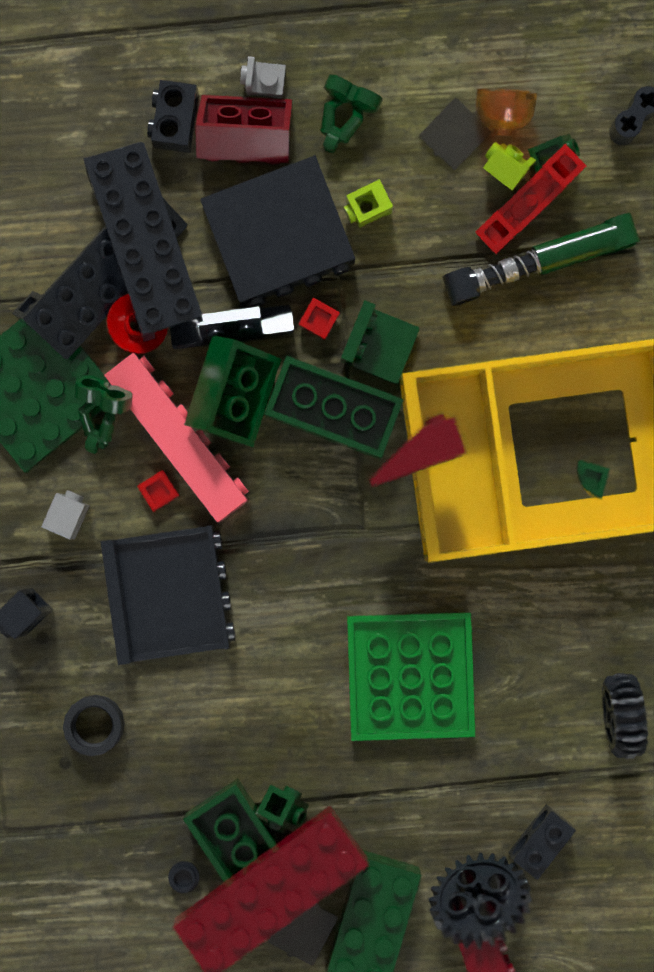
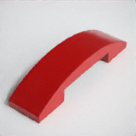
M564 144L475 233L497 254L529 225L587 166Z

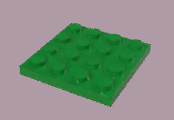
M471 612L347 616L351 741L475 737Z

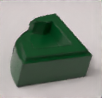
M577 460V477L581 486L591 496L602 499L610 468Z

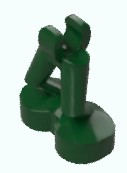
M329 74L323 88L333 100L324 104L320 131L326 135L323 142L324 150L329 153H335L339 142L349 143L356 130L362 124L363 112H378L383 98L369 89L358 87L342 77ZM343 103H351L353 106L352 117L341 129L335 127L336 108Z
M85 375L76 380L74 395L78 400L86 402L77 411L84 435L87 437L85 449L90 453L96 454L98 447L104 449L112 441L117 414L127 412L131 408L133 394L116 385L109 386V382L95 376ZM96 405L106 411L101 425L95 424L90 414V411Z

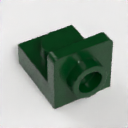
M570 134L528 149L530 157L536 160L533 164L535 172L537 173L564 144L577 156H580V149L574 138L571 139Z

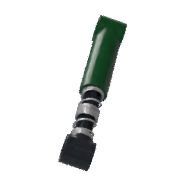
M625 213L610 218L599 225L533 246L532 251H527L525 256L510 257L499 261L498 265L493 266L489 264L483 270L481 268L473 270L471 267H464L442 276L451 305L458 306L479 298L480 294L487 290V287L491 290L493 285L515 282L520 279V276L527 274L529 277V273L535 271L542 276L610 252L615 253L639 244L641 241L631 213Z

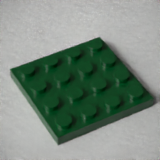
M17 321L0 335V443L24 473H28L83 428L77 410L86 402L78 400L74 395L76 380L79 377L91 375L104 381H109L81 345L68 359H64L30 326ZM96 405L90 411V414L95 419L104 410Z

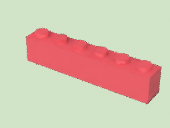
M133 352L104 376L111 385L121 387L133 394L130 410L217 523H220L249 501L245 496L249 492L238 477L233 480L226 470L230 466L222 455L218 453L214 456L207 446L211 444V441L205 433L200 430L195 431L193 428L184 425L188 411L182 404L176 407L170 397L174 393L164 380H161L159 383L151 374L155 369L145 356L139 359Z

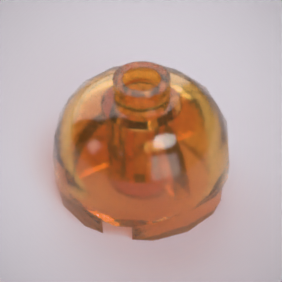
M477 88L475 98L477 116L485 126L494 128L495 135L512 136L513 130L521 129L530 123L535 114L538 93L498 88V90L490 91L489 88Z

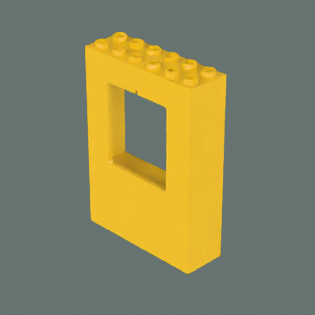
M654 339L402 373L399 381L401 396L404 399L403 410L408 441L425 426L424 421L427 418L444 413L446 418L455 417L467 452L462 457L412 474L424 561L434 562L654 531ZM620 390L623 394L629 438L635 437V442H630L636 490L631 493L603 496L602 499L588 498L530 507L523 506L509 406L511 404Z

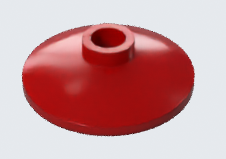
M129 294L116 300L108 312V333L114 343L127 352H134L135 354L151 352L161 345L167 335L168 328L155 332V339L143 342L140 331H134L130 327V323L136 322Z

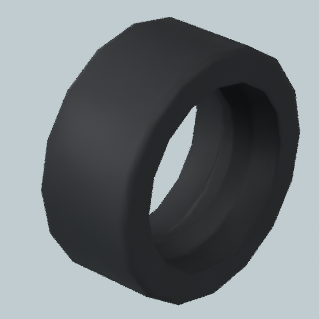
M100 695L84 697L73 704L65 715L63 723L65 739L72 749L82 755L97 756L105 754L118 743L123 735L125 726L123 712L117 703L108 697ZM91 707L103 709L108 713L112 721V730L108 738L95 744L81 739L76 729V721L79 714L86 708Z

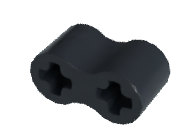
M645 86L640 88L629 102L628 110L622 111L615 118L609 129L610 138L614 143L618 145L630 144L640 133L643 122L652 118L654 115V87ZM644 100L649 103L646 108L640 105ZM625 124L630 126L626 132L621 129Z

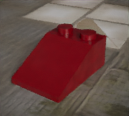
M442 413L427 418L424 421L425 426L369 481L370 487L378 486L467 454L455 417L446 418L445 414Z

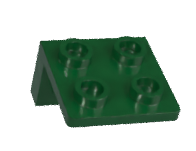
M364 300L341 356V362L397 384L418 335L419 327L375 310L376 304Z

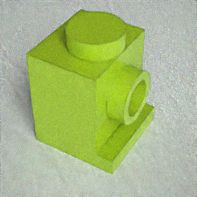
M495 142L484 156L488 161L483 169L513 190L536 160L530 157L526 161L522 158L524 156L522 151L512 144L507 146L504 143L500 145Z
M380 179L346 195L348 205L343 207L350 223L356 221L359 228L385 215L392 214L393 205ZM368 203L372 206V210L363 212L360 207L362 204Z

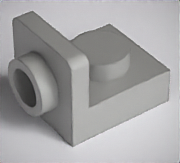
M248 56L247 66L242 65L240 84L245 85L247 95L283 99L286 65L255 62V57Z

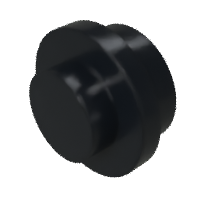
M180 861L174 864L168 875L170 886L179 893H188L194 890L200 878L197 867L188 861Z

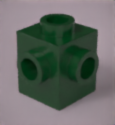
M270 784L256 813L268 819L266 826L283 834L285 828L294 832L303 825L307 817L309 804L300 800L302 793L286 785L281 790Z

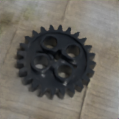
M479 853L477 860L473 861L470 855H467L465 864L456 860V869L452 870L446 867L447 876H437L436 879L439 886L431 887L434 896L429 898L431 905L429 911L437 930H441L445 939L451 937L454 945L462 940L465 948H468L472 941H475L478 949H481L483 941L486 940L493 947L495 944L494 938L496 937L505 942L507 941L505 932L510 931L516 934L517 930L514 924H525L523 914L531 912L528 903L532 902L531 888L524 871L518 870L515 862L509 864L506 856L497 861L495 853H492L488 860H486L483 854Z

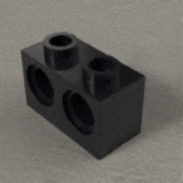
M160 80L159 90L154 89L152 95V108H156L154 120H149L147 136L151 138L154 148L191 153L199 100L197 85ZM173 96L182 98L181 104L176 107L168 106L167 101ZM168 126L178 128L177 133L172 137L162 135L164 129Z
M33 588L19 590L0 609V633L6 638L12 637L13 639L26 636L54 609Z
M546 804L508 853L515 863L538 880L576 832V829L570 822Z

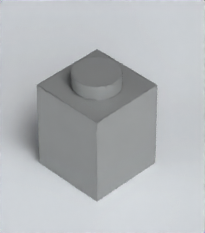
M69 490L66 491L65 495L56 493L42 528L65 538L75 539L89 509V505L82 503L83 496Z

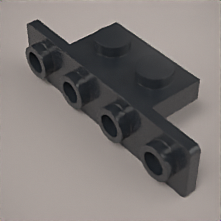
M282 305L260 309L259 307L202 314L201 318L170 327L171 344L173 349L210 345L212 336L241 341L294 333L291 306Z

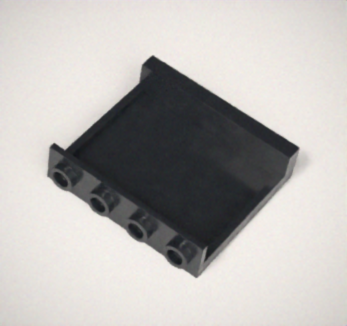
M316 155L200 199L241 307L246 305L248 308L260 306L266 302L264 298L275 294L277 298L289 295L294 292L293 287L305 283L306 287L315 285L323 281L322 276L332 272L334 276L344 274L352 269L351 265L355 264L354 253Z
M214 525L100 541L118 665L223 648L225 650L230 649L231 641H236L233 622L228 623L226 611L231 610L229 592H223L222 580L227 579L225 562H219L217 550L222 549L221 533L214 530Z

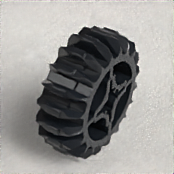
M617 673L607 676L603 682L601 698L609 748L617 758L625 757V759L635 758V756H642L648 744V722L640 683L635 675Z

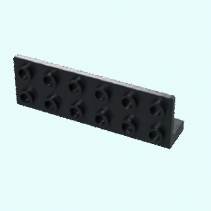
M138 142L84 158L85 170L104 219L133 305L134 316L143 342L155 339V332L201 318L202 312L144 143Z
M163 198L175 236L178 238L188 225ZM106 225L43 295L32 291L12 313L20 322L30 326L64 359H68L105 319L114 302L128 293Z

